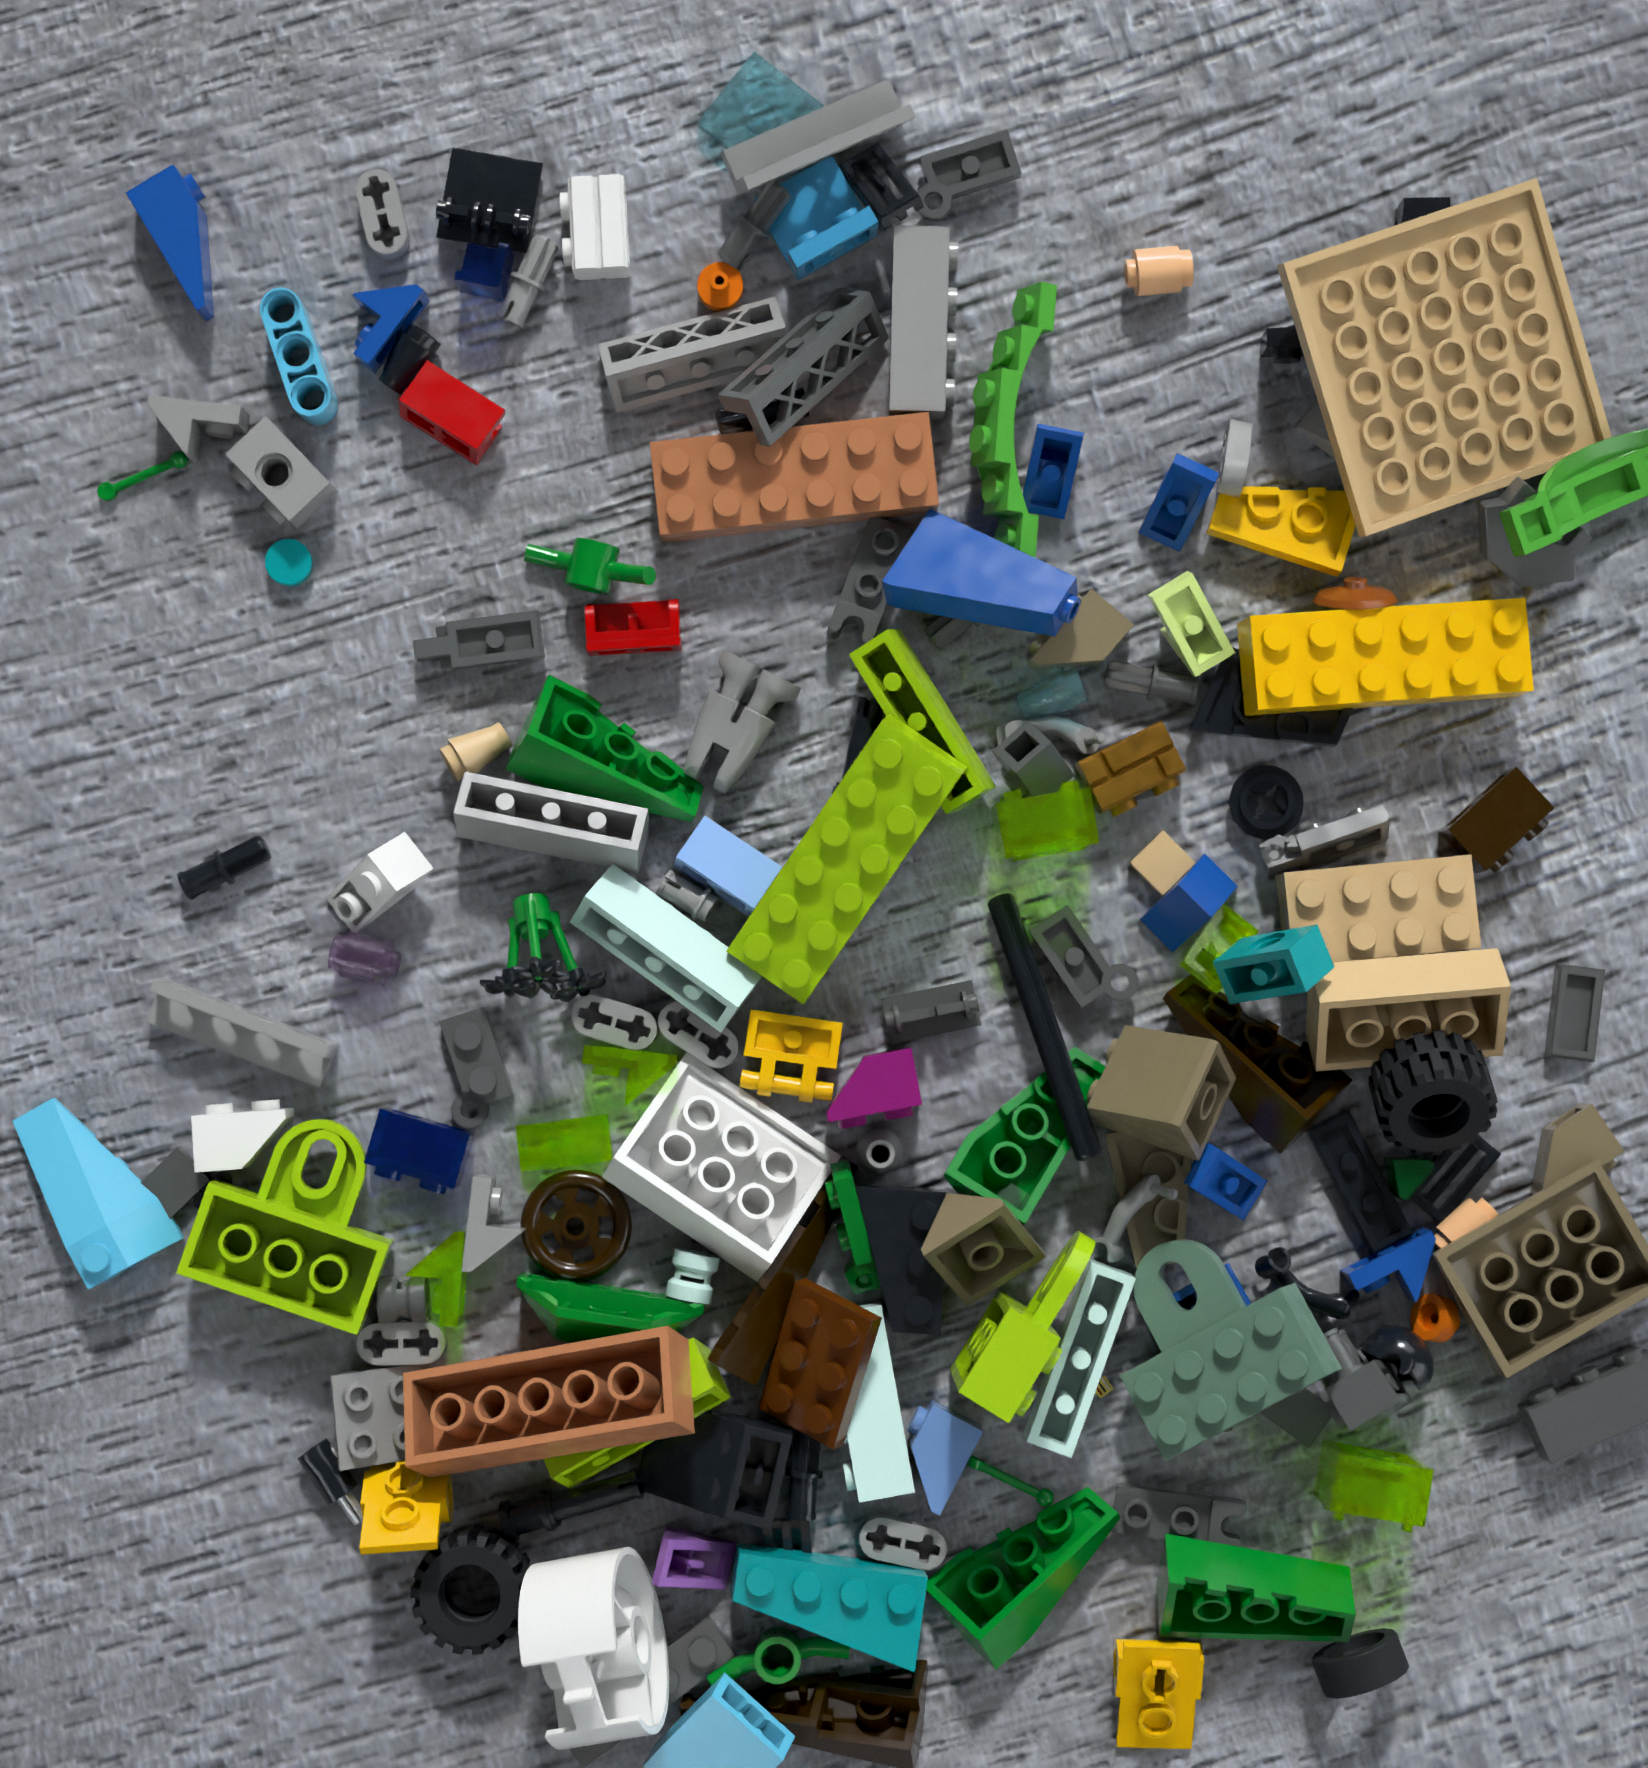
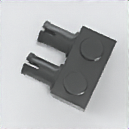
M1334 1328L1324 1333L1327 1342L1342 1369L1331 1374L1333 1380L1330 1382L1331 1386L1325 1389L1330 1397V1400L1325 1402L1326 1407L1339 1427L1346 1425L1350 1431L1367 1430L1413 1402L1389 1361L1372 1360L1365 1365L1347 1336L1345 1329L1338 1330V1328Z

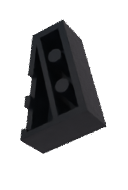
M855 1183L893 1332L940 1335L944 1279L923 1256L921 1248L946 1193L950 1192L947 1189Z

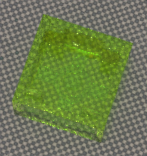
M1074 780L1063 782L1060 786L1061 788L1055 793L1022 798L1021 791L1019 790L1005 792L1003 797L999 799V802L995 803L991 808L1000 864L1091 849L1099 844L1090 787L1079 788L1078 781Z
M1322 1440L1314 1496L1323 1504L1325 1510L1334 1511L1333 1518L1335 1520L1343 1521L1344 1513L1402 1523L1401 1529L1404 1532L1411 1533L1413 1525L1425 1527L1434 1469L1415 1455Z

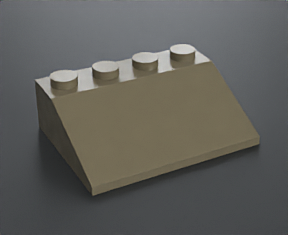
M1598 1159L1592 1160L1432 1253L1471 1334L1493 1372L1506 1379L1648 1297V1244Z

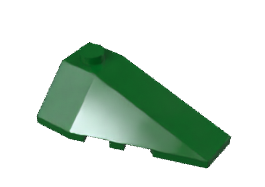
M548 675L516 739L506 770L544 788L647 808L648 813L692 822L696 816L704 786L697 780L684 774V770L662 752L654 751L651 753L633 739L636 731L625 722L618 727L599 711L602 704L591 695Z
M1073 1047L1068 1053L1087 1105L1089 1088L1096 1079L1100 1080L1106 1066ZM1045 1071L965 1137L943 1174L957 1194L1002 1199L1023 1226L1027 1223L1071 1147Z
M1086 1487L1038 1512L1036 1520L1013 1532L1008 1527L997 1533L998 1539L974 1552L969 1547L956 1554L927 1580L926 1593L963 1638L997 1670L1033 1636L1121 1517L1108 1503L1089 1487Z

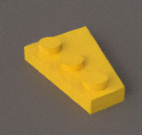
M1243 486L1240 497L1218 493L1206 534L1338 577L1344 566L1354 533L1355 522L1345 491H1328L1326 487H1308L1307 490H1279L1278 487Z

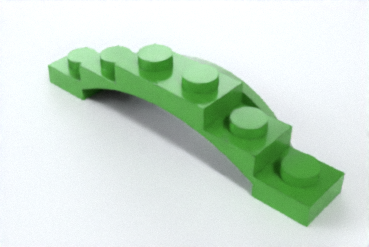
M1039 282L1017 290L1012 306L1014 327L997 332V340L995 341L992 353L994 361L987 372L978 374V381L973 391V402L976 406L969 439V447L972 451L971 467H976L982 484L983 515L999 518L994 539L1035 558L1039 516L1028 513L1020 488L1014 449V416L1020 382L1030 353L1040 335L1054 330L1057 285Z
M1648 428L1613 436L1569 454L1545 473L1536 494L1525 498L1524 502L1498 512L1513 556H1524L1561 540V536L1595 518L1648 496Z

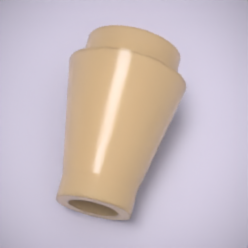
M498 722L490 727L447 739L448 744L440 748L439 751L450 773L458 782L463 779L465 772L478 774L503 751L512 747V743L506 731Z

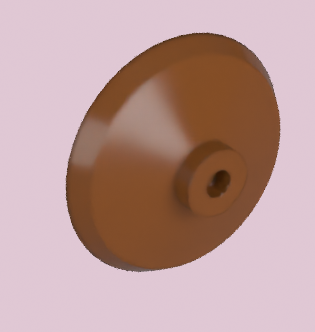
M1363 577L1345 578L1344 585L1322 589L1313 598V602L1317 605L1349 610L1382 608L1393 605L1398 601L1391 590L1367 585V578Z

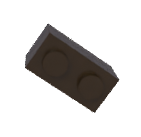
M1516 766L1505 770L1438 833L1459 856L1472 855V865L1475 873L1487 871L1489 868L1495 873L1514 857L1515 854L1511 848L1524 837L1527 841H1530L1547 827L1549 822L1544 817L1554 809V806Z

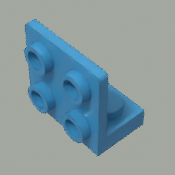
M827 157L780 184L789 191L791 199L768 231L797 281L878 236L877 218L870 206L862 208L833 157Z

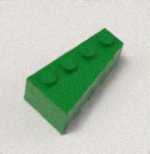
M1165 1534L1156 1585L1159 1637L1350 1641L1356 1613L1349 1566Z

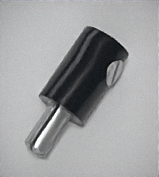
M325 1438L297 1459L327 1504L330 1505L338 1501L353 1525H358L361 1522L343 1497L344 1495L363 1521L361 1506L351 1492L358 1483L349 1470L339 1471L337 1452L329 1440Z

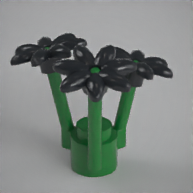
M529 893L513 900L514 917L508 919L510 938L507 969H503L502 977L496 976L495 980H480L481 986L485 987L487 993L499 994L504 992V995L509 998L513 997L516 993L531 999L542 988L543 991L550 994L551 999H560L562 1002H568L576 997L577 994L587 996L590 993V989H597L605 985L606 971L589 976V973H584L582 968L577 967L561 928L559 912L551 911L547 895ZM549 930L552 931L568 970L567 973L558 971L561 967L560 959L546 964L541 958L539 940L546 938L549 935ZM520 935L522 939L529 941L531 958L527 966L528 968L517 966ZM558 983H562V984L559 985L560 990H558L557 985H556V984H558Z

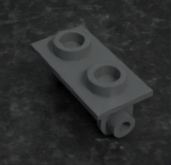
M972 980L881 998L890 1044L981 1026L979 1004Z

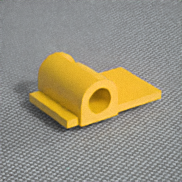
M405 1460L370 1466L369 1471H364L360 1502L363 1515L359 1546L360 1554L438 1549L440 1523L453 1521L454 1499L451 1474L430 1478L405 1467Z
M1114 1640L1113 1679L1115 1696L1119 1697L1116 1747L1192 1749L1196 1699L1201 1700L1204 1656L1200 1641Z

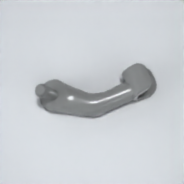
M1057 715L1023 721L1014 720L1009 723H1002L996 727L998 745L1022 724L1029 721L1042 734L1055 735L1085 755L1095 753L1099 745L1104 743L1106 738L1102 732L1097 733L1092 728Z
M1157 1174L1144 1176L1116 1205L1103 1236L1093 1239L1096 1241L1092 1256L1094 1258L1102 1257L1108 1250L1107 1260L1109 1263L1122 1259L1126 1253V1245L1121 1237L1134 1214L1145 1203L1152 1201L1157 1194L1173 1200L1177 1198L1178 1191L1175 1188L1160 1185V1177Z

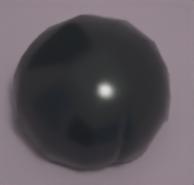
M1397 1324L1384 1325L1374 1331L1359 1345L1360 1351L1369 1362L1372 1360H1385L1394 1364L1397 1367V1376L1401 1382L1413 1380L1418 1390H1422L1431 1382L1434 1362L1430 1349L1423 1339L1411 1329Z

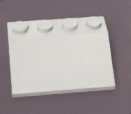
M686 1052L617 1151L602 1178L758 1282L773 1263L832 1171L830 1164L838 1162L841 1156Z

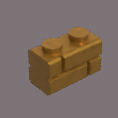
M1162 721L1075 764V768L1099 815L1110 810L1113 818L1138 806L1135 797L1150 789L1154 796L1157 797L1179 786L1180 783L1177 776L1186 771V767Z

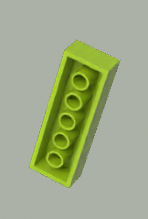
M889 713L874 731L726 952L804 1005L958 782L967 766Z

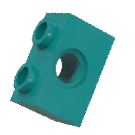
M1317 924L1243 937L1213 961L1230 1004L1305 993L1335 967Z

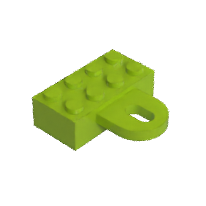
M328 1119L308 1120L292 1127L280 1138L272 1153L259 1193L218 1179L209 1182L176 1274L358 1335L365 1323L377 1289L379 1277L382 1275L394 1241L393 1239L349 1225L367 1173L366 1153L359 1138L348 1127L336 1121ZM324 1139L335 1145L337 1157L327 1184L322 1188L315 1189L309 1187L304 1182L303 1170L313 1144L317 1140Z
M1077 1231L1059 1253L1027 1306L998 1289L950 1367L959 1393L1007 1423H1010L1015 1414L1022 1417L1026 1413L1037 1393L1032 1389L1035 1380L1040 1372L1048 1375L1062 1353V1349L1058 1347L1061 1338L1051 1324L1083 1273L1095 1248V1240Z

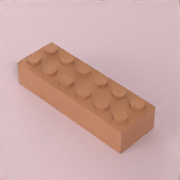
M929 412L794 426L770 447L760 445L754 431L650 442L659 534L662 543L867 521L871 517L886 519L923 515L929 509L937 512L939 507Z
M669 1326L403 1373L405 1467L430 1478L695 1433L689 1340Z

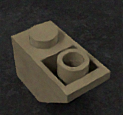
M1091 588L1084 598L1078 594V597L1081 598V604L1071 623L1067 624L1064 622L1056 636L1040 634L1028 648L1035 654L1030 659L1028 665L1034 671L1100 666L1134 624Z
M1579 1103L1542 1128L1530 1191L1531 1195L1594 1159L1599 1160L1606 1173L1616 1165L1614 1158L1623 1153L1624 1150L1593 1104Z

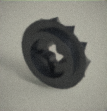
M1261 765L1253 767L1239 776L1233 783L1228 803L1232 820L1246 835L1267 840L1277 835L1283 836L1295 827L1302 815L1304 799L1300 785L1289 772L1276 766ZM1275 785L1277 788L1273 793L1275 796L1272 802L1283 813L1280 814L1277 811L1268 810L1255 819L1258 803L1249 794V791L1253 794L1264 795L1268 790H1272Z

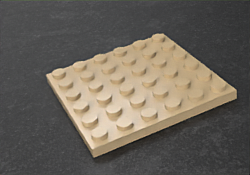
M1537 178L1277 265L1359 537L1377 533L1509 486L1516 477L1526 480L1543 474L1569 454L1595 442L1612 437Z

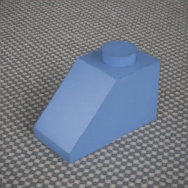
M931 1399L926 1409L918 1406L906 1431L913 1434L910 1439L911 1449L931 1512L940 1516L983 1433V1429L977 1422Z

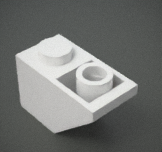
M404 832L367 854L326 899L332 905L338 917L346 923L355 935L411 892L434 868Z
M280 1099L252 1101V1111L233 1112V1103L204 1105L205 1114L191 1116L194 1172L235 1170L251 1167L293 1119L294 1108H280Z

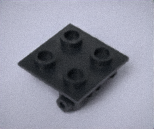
M452 147L443 201L438 200L436 207V219H439L436 238L526 253L529 246L543 163Z

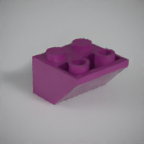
M906 1047L864 1055L827 1108L828 1122L838 1121L839 1129L865 1125L867 1124L866 1115L884 1112L886 1120L913 1116L912 1106L922 1105L912 1048Z

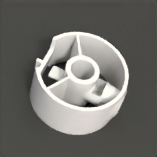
M624 1547L532 1564L524 1575L520 1590L518 1609L519 1648L522 1666L527 1667L541 1664L545 1681L554 1690L559 1728L547 1730L545 1739L555 1749L564 1750L657 1734L664 1725L668 1709V1651L657 1594L649 1571L640 1555L633 1548Z

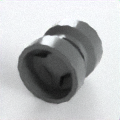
M413 1275L409 1280H403V1282H400L395 1276H380L377 1284V1313L379 1322L395 1323L400 1316L409 1318L412 1322H428L430 1315L428 1275Z

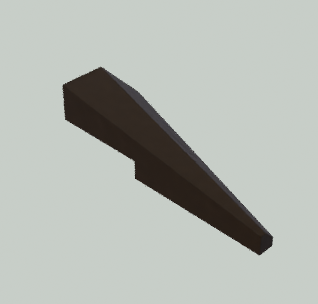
M842 1156L840 1161L846 1160L849 1162L854 1177L858 1166ZM832 1172L825 1182L833 1180ZM825 1182L773 1263L758 1281L708 1355L707 1359L718 1367L755 1386L779 1338L795 1281L807 1278L838 1212V1209H831Z
M917 1660L915 1672L905 1668L886 1670L884 1665L870 1667V1673L843 1677L838 1672L793 1678L784 1684L766 1682V1688L746 1691L795 1735L792 1744L896 1768H915L924 1726L928 1676L927 1660ZM691 1693L684 1694L679 1706L681 1716L699 1698H694Z

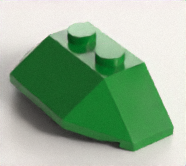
M525 1272L517 1276L516 1282L517 1288L554 1339L566 1341V1344L669 1326L676 1332H680L703 1315L706 1305L675 1299L661 1293L583 1281L572 1282Z

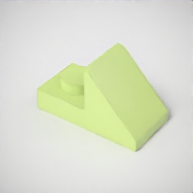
M1186 571L1148 594L1164 625L1160 630L1162 635L1194 677L1235 654L1193 573Z

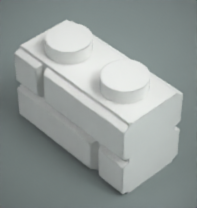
M612 174L598 175L597 177L576 176L568 178V192L560 193L562 221H570L571 238H562L564 266H572L575 279L628 278L631 275L624 176Z

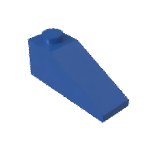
M172 164L125 193L195 309L208 321L214 317L207 215L199 204V201L206 197L191 173L183 177L175 165Z

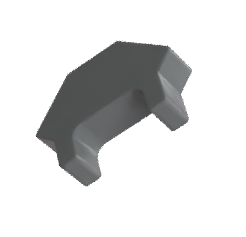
M1516 477L1499 497L1480 499L1478 501L1480 553L1520 587L1573 581L1575 579V558L1592 540L1591 535L1580 526L1561 536V540L1527 555L1513 556L1498 512L1524 502L1525 498L1536 494V491L1520 477Z

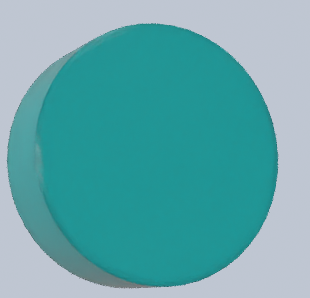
M282 539L275 542L268 549L265 556V567L270 577L279 585L296 587L303 584L310 577L313 570V559L307 547L301 542L294 539Z

